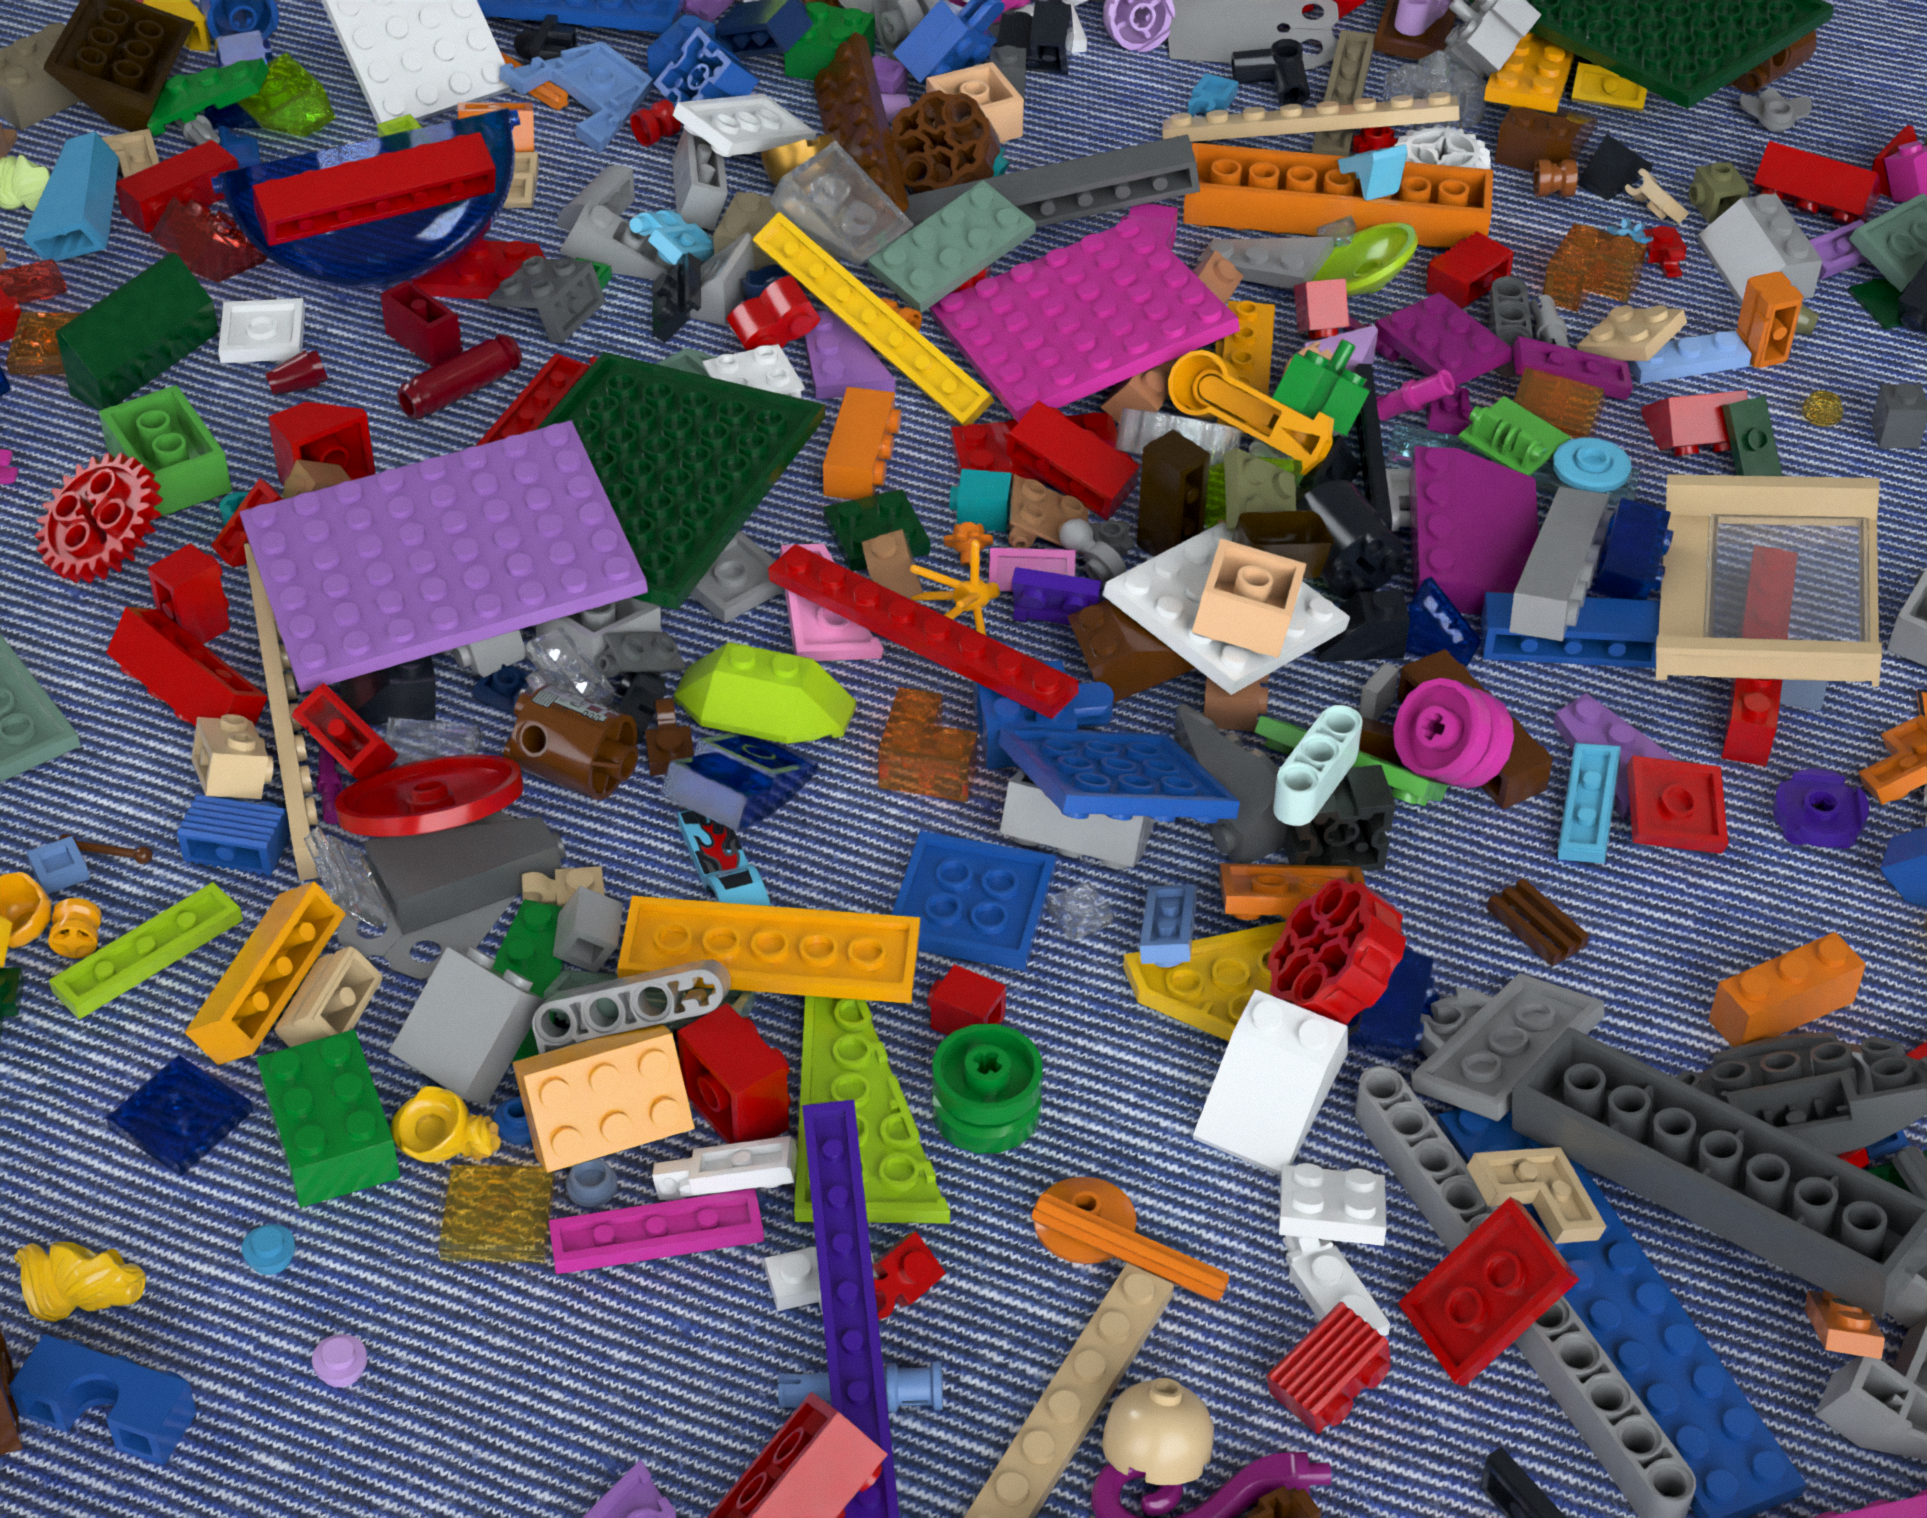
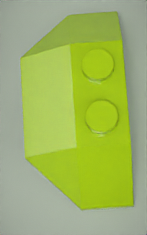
M731 642L724 644L688 666L673 695L674 702L678 706H682L686 713L700 726L785 744L813 741L828 735L832 738L844 737L857 708V701L814 659Z

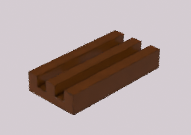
M1524 878L1516 882L1515 889L1509 886L1502 891L1501 897L1495 894L1488 900L1487 910L1552 967L1587 946L1589 934ZM1512 905L1514 908H1516V909H1517L1522 915H1524L1530 922L1528 923L1522 916H1520V915H1519L1514 909H1512L1510 906ZM1543 934L1548 936L1554 943H1556L1560 947V949H1558L1546 937H1544Z

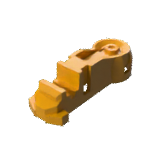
M1206 350L1192 351L1178 359L1171 369L1168 379V393L1173 404L1183 413L1205 420L1219 417L1293 457L1290 468L1303 475H1306L1326 458L1333 444L1334 419L1330 416L1318 412L1315 419H1312L1272 399L1273 396L1240 380L1234 366L1230 362ZM1212 374H1215V375H1218V376L1222 377L1223 380L1220 379V378H1218V377H1216V376H1212ZM1204 399H1206V400H1208V401L1214 403L1215 405H1217V406H1219V407H1221V408L1227 410L1228 412H1230V413H1232V414H1234V415L1240 417L1241 419H1239V418H1237V417H1235V416H1233V415L1227 413L1226 411H1224V410H1222V409H1220V408H1218V407H1216V406H1214V405H1212V404L1206 402Z

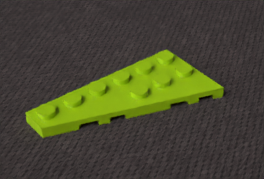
M805 996L794 1205L795 1222H814L802 1105L854 1099L867 1222L950 1224V1209L945 1197L941 1196L936 1183V1174L930 1160L927 1161L919 1141L920 1134L897 1077L892 1074L888 1064L887 1052L883 1042L878 1039L866 1000Z

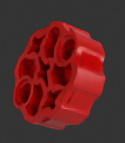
M1338 878L1325 883L1316 894L1309 899L1302 900L1286 920L1285 928L1279 940L1272 946L1267 966L1271 971L1272 982L1269 990L1272 996L1347 1025L1357 1013L1365 1008L1372 1007L1388 987V981L1394 968L1402 960L1406 944V937L1402 934L1401 929L1403 914L1394 904L1360 881L1350 884L1343 878Z

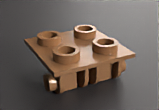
M1016 474L1013 475L1009 521L1011 531L1008 536L1009 544L1013 548L1028 549L1032 546L1037 536L1063 547L1059 538L1060 529L1063 524L1074 518L1083 519L1088 522V508L1077 498L1069 495L1063 496L1047 489L1037 480L1025 479ZM1076 552V553H1078V554L1084 556V554H1083L1082 552Z

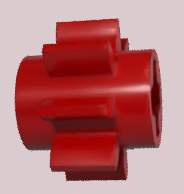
M1390 126L1361 128L1360 135L1354 136L1352 152L1360 154L1371 150L1394 147L1398 142V139L1394 138L1395 131L1391 130Z

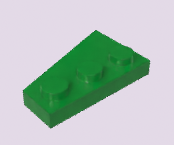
M263 58L251 61L240 60L232 65L221 68L209 67L191 75H176L166 82L147 126L155 137L166 132V124L180 118L186 124L197 119V114L208 106L214 104L215 108L221 109L259 93L269 68Z

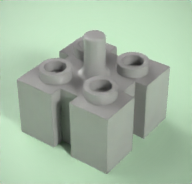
M1453 0L1449 5V9L1466 24L1463 27L1457 25L1448 34L1444 41L1448 45L1440 56L1473 83L1482 79L1485 74L1490 75L1491 72L1499 71L1516 49L1515 46L1520 39L1526 36L1542 14L1526 0H1475L1471 6H1468L1463 0Z

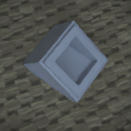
M1783 679L1780 704L1816 711L1820 710L1823 705L1828 681Z

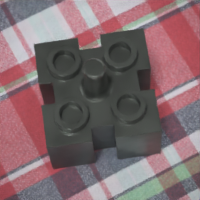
M1382 765L1350 768L1312 821L1301 826L1287 824L1284 848L1290 865L1360 866L1362 871L1385 869L1389 847L1385 831H1391L1395 802Z

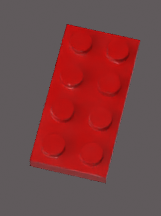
M1107 412L1066 416L1067 419L1079 427L1093 431L1101 441L1115 450L1123 451L1113 417ZM1017 420L951 427V442L960 476L962 469L1012 473V477L1016 474L1025 479H1034L1042 484H1049L1006 456L1009 433L1018 423Z

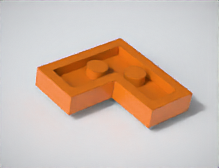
M1922 714L1882 733L1881 736L1886 749L1892 756L1858 772L1863 786L1881 805L1889 801L1902 799L1910 791L1927 783V719Z

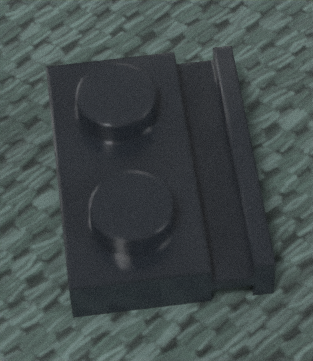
M689 252L685 255V264L683 266L677 263L667 274H660L652 286L653 336L664 343L690 319V311L692 309L696 311L701 309V260Z

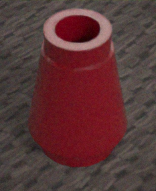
M305 349L265 373L273 395L320 387L319 383L328 380L317 350L307 353Z

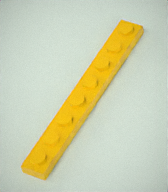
M778 212L752 239L758 248L789 275H792L798 283L962 426L973 424L994 402L990 393L782 213Z

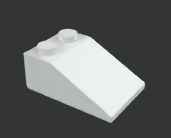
M1255 989L1233 1031L1193 1133V1139L1281 1176L1282 1165L1292 1166L1347 1056L1348 1026Z

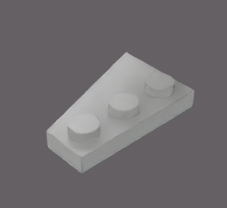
M1333 237L1212 240L1197 259V265L1213 251L1217 250L1244 276L1242 278L1243 281L1294 289L1295 285L1313 280L1333 252L1334 240Z

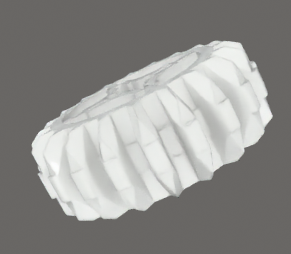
M1435 124L1432 128L1428 129L1420 126L1418 131L1408 130L1406 136H1400L1397 144L1394 145L1406 144L1407 157L1405 162L1491 169L1490 150L1485 148V142L1476 140L1475 134H1464L1462 128L1453 130L1450 129L1449 125L1446 128H1438Z

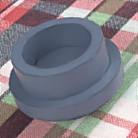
M598 1158L574 1165L566 1178L568 1197L575 1204L583 1207L604 1205L614 1197L618 1187L617 1176L614 1170L605 1161Z

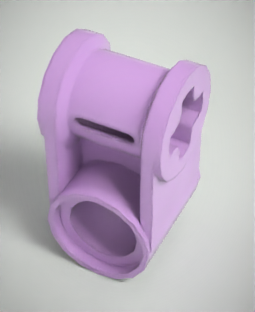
M1399 0L1394 23L1395 28L1405 35H1421L1430 25L1445 14L1451 0Z

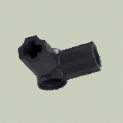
M1281 39L1274 42L1269 49L1236 51L1231 54L1232 77L1234 81L1239 83L1272 81L1276 87L1278 101L1284 105H1302L1310 99V89L1303 64V46L1297 40Z

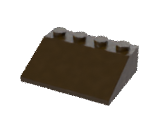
M80 0L47 58L43 70L110 124L124 128L129 132L149 129L147 126L148 121L159 101L166 82L180 73L188 57L195 22L135 0Z

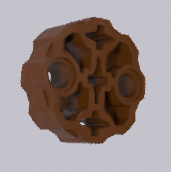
M941 90L923 94L916 103L910 107L902 108L892 121L893 130L891 136L904 187L909 195L991 178L995 174L993 168L995 158L1001 152L999 136L977 101L964 93L956 95L945 94ZM970 115L966 120L960 122L962 118ZM925 175L922 180L916 181L920 176Z

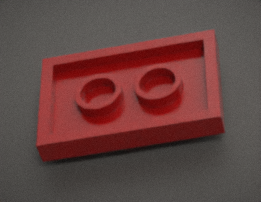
M1509 1197L1406 1294L1398 1304L1452 1381L1465 1387L1580 1279L1519 1200Z

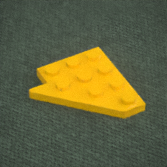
M1286 921L1193 940L1191 960L1189 962H1181L1173 967H1158L1154 963L1141 964L1140 951L1124 954L1123 968L1138 1003L1230 1042L1233 1031L1255 989L1272 996L1269 990L1272 977L1271 971L1267 966L1272 946L1279 940ZM1354 1017L1346 1025L1348 1026V1037L1355 1036L1357 1023Z

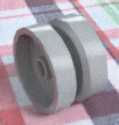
M872 0V14H875V32L880 45L890 59L899 61L893 52L939 0Z

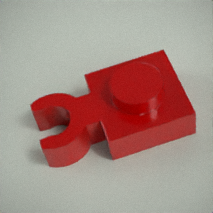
M916 1231L906 1234L872 1264V1268L879 1276L878 1279H874L878 1320L885 1319L892 1313L895 1307V1300L901 1308L911 1305L946 1274Z

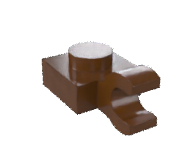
M673 698L655 699L658 729L645 730L650 776L695 771L690 726L676 727Z

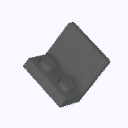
M542 256L526 259L522 263V267L511 277L503 280L499 284V288L488 297L492 306L538 309L551 343H563L606 302L592 261H578L573 258L544 259Z

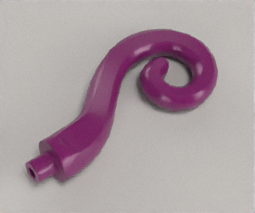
M1285 1452L1259 1458L1245 1465L1194 1509L1171 1518H1236L1249 1507L1258 1503L1259 1498L1283 1485L1287 1490L1296 1487L1299 1491L1304 1488L1309 1494L1310 1485H1331L1330 1462L1309 1463L1307 1452ZM1110 1463L1104 1466L1095 1479L1091 1493V1507L1096 1518H1144L1127 1511L1120 1501V1493L1126 1483L1134 1479L1145 1478L1146 1473L1129 1467L1127 1476L1117 1471ZM1183 1484L1158 1485L1159 1488L1156 1491L1145 1494L1140 1502L1143 1514L1153 1517L1171 1512L1181 1499Z

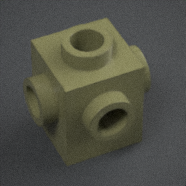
M1717 162L1713 165L1696 167L1693 183L1689 186V199L1692 205L1696 206L1706 222L1710 224L1739 199L1747 198L1750 187L1731 162Z

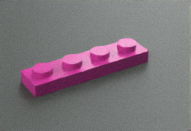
M755 1188L549 1220L556 1274L764 1242L763 1225Z

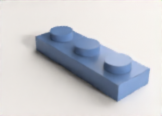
M1195 884L1148 887L1140 940L1141 964L1154 963L1158 967H1173L1181 962H1189L1191 960L1197 903Z

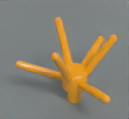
M978 540L971 542L970 580L962 582L913 564L910 566L912 573L954 588V591L923 592L910 597L911 600H954L955 607L944 614V616L954 619L964 611L973 610L976 631L986 636L982 608L986 607L989 600L999 597L1000 588L995 582L985 583L979 579L980 543Z

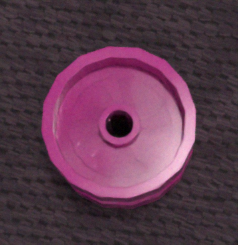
M1445 678L1423 682L1411 691L1398 709L1393 728L1395 749L1406 767L1417 775L1464 789L1482 786L1498 775L1509 759L1514 740L1512 718L1504 703L1488 692Z

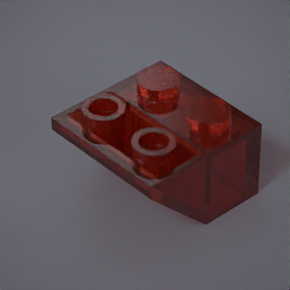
M172 197L150 234L166 251L178 254L191 272L217 283L266 262L269 257L267 253L257 246L259 242L257 237L244 229L236 228L239 224L236 219L222 211H218L214 215L210 213L211 209L192 198L187 203Z

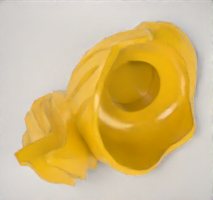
M434 1086L422 1087L413 1098L409 1099L395 1113L390 1127L394 1143H396L397 1147L406 1155L422 1162L437 1163L448 1160L459 1153L465 1158L470 1156L480 1161L483 1158H489L493 1151L500 1149L501 1138L498 1136L499 1125L494 1121L492 1122L489 1115L485 1117L482 1114L470 1115L467 1106L460 1096L451 1090Z
M54 1242L50 1244L48 1255L39 1245L29 1243L24 1248H19L14 1255L15 1262L21 1266L22 1294L29 1312L42 1321L56 1322L65 1319L76 1307L91 1312L110 1308L111 1306L122 1307L123 1305H131L141 1298L144 1291L145 1272L136 1264H125L116 1249H109L98 1254L72 1242Z

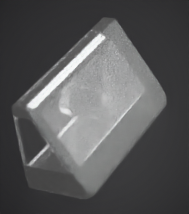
M389 717L385 741L399 754L393 764H407L437 757L478 754L483 732L475 725Z

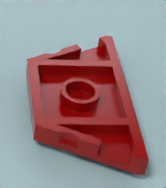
M481 238L461 239L415 277L412 283L432 297L489 300L488 297L499 288V284L520 269L526 259L534 256L546 258L538 243H524L516 240L510 242L490 241Z

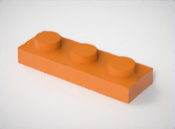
M1824 1289L1823 1292L1808 1290L1805 1312L1825 1350L1882 1359L1885 1337L1869 1312Z

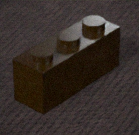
M1174 429L1149 442L1143 447L1136 545L1153 557L1204 532L1211 453Z

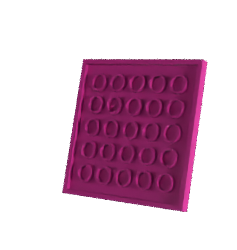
M1139 217L1123 220L1115 227L1101 233L1087 235L1081 241L1065 248L1051 250L1044 257L1029 263L1018 264L1010 271L996 277L982 279L973 288H967L958 293H949L929 308L932 319L1017 422L1023 418L1037 400L1048 407L1058 409L1240 331L1238 317Z

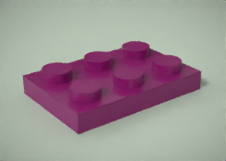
M1440 292L1375 321V326L1378 329L1377 336L1428 377L1441 370H1447L1454 380L1455 387L1511 361L1512 348Z

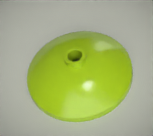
M1405 223L1380 224L1358 231L1334 244L1333 252L1312 281L1346 278L1347 296L1375 293L1393 280L1411 260L1418 245V236L1414 228Z

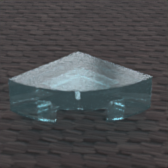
M1350 215L1317 227L1316 232L1319 237H1333L1334 246L1342 247L1351 244L1356 225Z

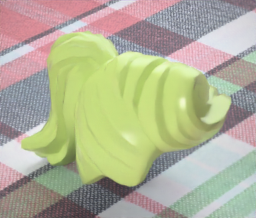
M19 155L17 160L15 156H3L0 159V207L11 211L25 205L30 211H35L51 176L49 170L44 166L40 167L27 160L23 155Z

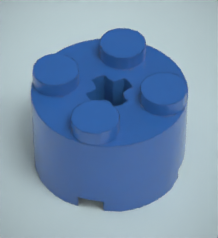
M200 0L201 13L205 16L210 34L217 42L227 46L232 51L250 52L261 48L268 42L267 38L278 27L279 12L274 0Z

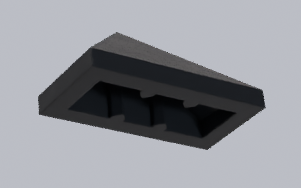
M1606 134L1580 177L1578 186L1609 201L1625 190L1627 184L1631 186L1642 178L1638 173L1640 169L1651 172L1653 164Z

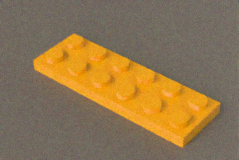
M632 896L617 966L618 978H623L699 960L712 959L720 962L727 968L731 978L729 990L912 1004L920 935V917ZM702 977L693 986L715 988L714 984H705Z

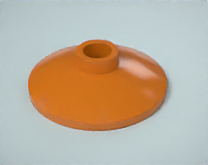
M1073 1177L1055 1183L1044 1192L1081 1209L1091 1210L1088 1212L1133 1232L1136 1231L1137 1218L1131 1200L1120 1188L1110 1182L1093 1177ZM1033 1221L1039 1241L1048 1251L1061 1259L1080 1264H1093L1114 1258Z

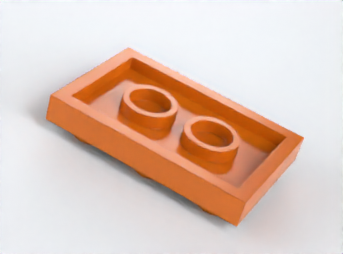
M1220 863L1219 884L1225 914H1233L1234 917L1242 920H1256L1261 915H1280L1283 919L1287 920L1302 900L1309 899L1325 883L1334 879L1343 878L1350 884L1360 881L1366 885L1360 866Z

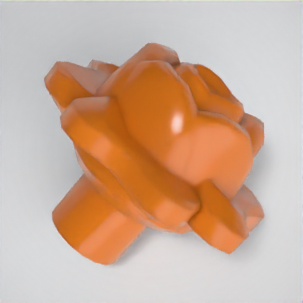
M973 522L956 524L952 535L943 537L944 546L953 548L956 552L960 553V565L970 566L971 542L973 540L979 541L980 552L985 546L993 545V536L984 534L983 525Z

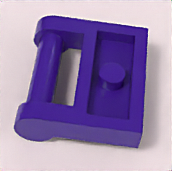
M1015 567L1012 579L1015 606L1014 621L1027 623L1028 619L1071 626L1067 616L1081 611L1087 606L1103 601L1102 581Z

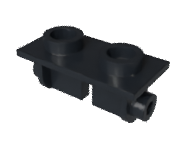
M644 671L636 673L626 672L616 691V694L623 697L621 702L619 703L612 699L609 705L610 708L633 717L637 724L638 737L636 745L642 742L645 730H647L656 711L655 699H662L667 691L665 680L657 674L650 675Z

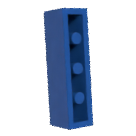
M1485 592L1480 620L1483 660L1656 668L1660 601L1586 597L1583 608L1580 607L1576 627L1568 626L1563 641L1509 632L1514 594Z

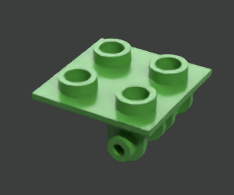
M1505 396L1490 408L1487 406L1484 408L1476 406L1469 416V420L1473 423L1458 435L1460 440L1500 465L1531 476L1549 460L1560 445L1571 440L1569 435Z

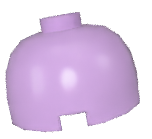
M1106 0L1103 6L1102 20L1106 32L1116 44L1130 51L1147 52L1157 48L1168 38L1171 32L1169 29L1171 18H1175V8L1172 0Z

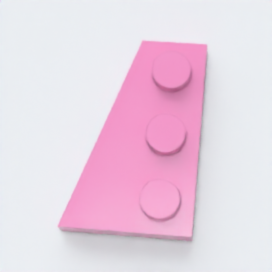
M797 544L834 562L824 544ZM781 545L780 557L793 545ZM785 589L794 655L814 659L815 661L882 659L884 648L879 639L872 636L870 630Z

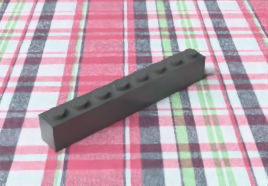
M1188 134L908 195L909 207L894 225L897 238H900L982 180L1035 221L1036 227L1200 192L1196 159Z

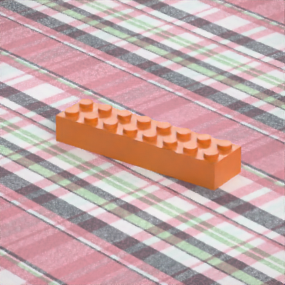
M1192 143L1200 192L1185 195L1184 224H1194L1199 227H1228L1235 230L1270 231L1275 234L1293 233L1311 237L1345 238L1372 226L1386 223H1405L1414 228L1418 236V245L1426 248L1454 247L1460 239L1465 240L1471 234L1474 235L1476 231L1488 237L1492 214V169L1405 162L1398 192L1367 201L1363 197L1360 178L1356 179L1355 172L1340 173L1338 159L1347 156Z

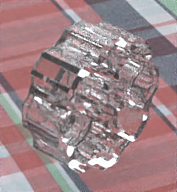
M1122 408L1115 450L1142 455L1143 447L1149 442L1174 429L1211 453L1209 468L1224 470V453L1236 447L1239 448L1242 430L1191 418Z

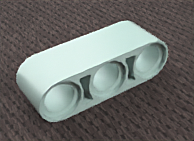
M1334 705L1326 708L1281 766L1277 774L1273 805L1274 814L1278 820L1288 825L1301 826L1315 818L1357 759L1363 723L1362 716L1358 711L1344 705Z

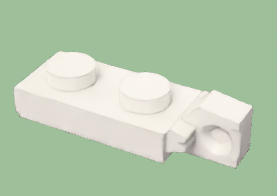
M791 1136L693 1149L692 1157L688 1159L654 1163L652 1177L659 1200H681L692 1195L719 1194L757 1187L775 1188L782 1184L794 1183L798 1151L795 1139L791 1138Z
M1285 1235L1283 1243L1289 1250V1253L1286 1254V1261L1290 1267L1289 1277L1319 1321L1341 1301L1348 1308L1352 1309L1356 1315L1361 1316L1365 1322H1368L1380 1335L1386 1336L1389 1334L1390 1322L1336 1245L1333 1246L1331 1240Z

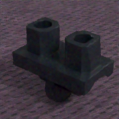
M549 14L546 15L538 32L530 29L522 30L514 39L516 52L523 59L532 60L534 57H540L544 61L560 57L561 51L576 48L577 46L576 28L560 26L558 16Z

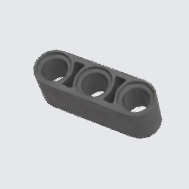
M1505 276L1497 278L1492 283L1487 324L1488 330L1510 347H1512L1518 336L1532 339L1533 335L1527 286L1516 277ZM1513 354L1510 362L1493 369L1497 374L1505 377L1521 376L1516 374Z

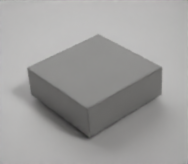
M1385 662L1362 687L1359 714L1362 717L1377 721L1393 703L1399 668Z

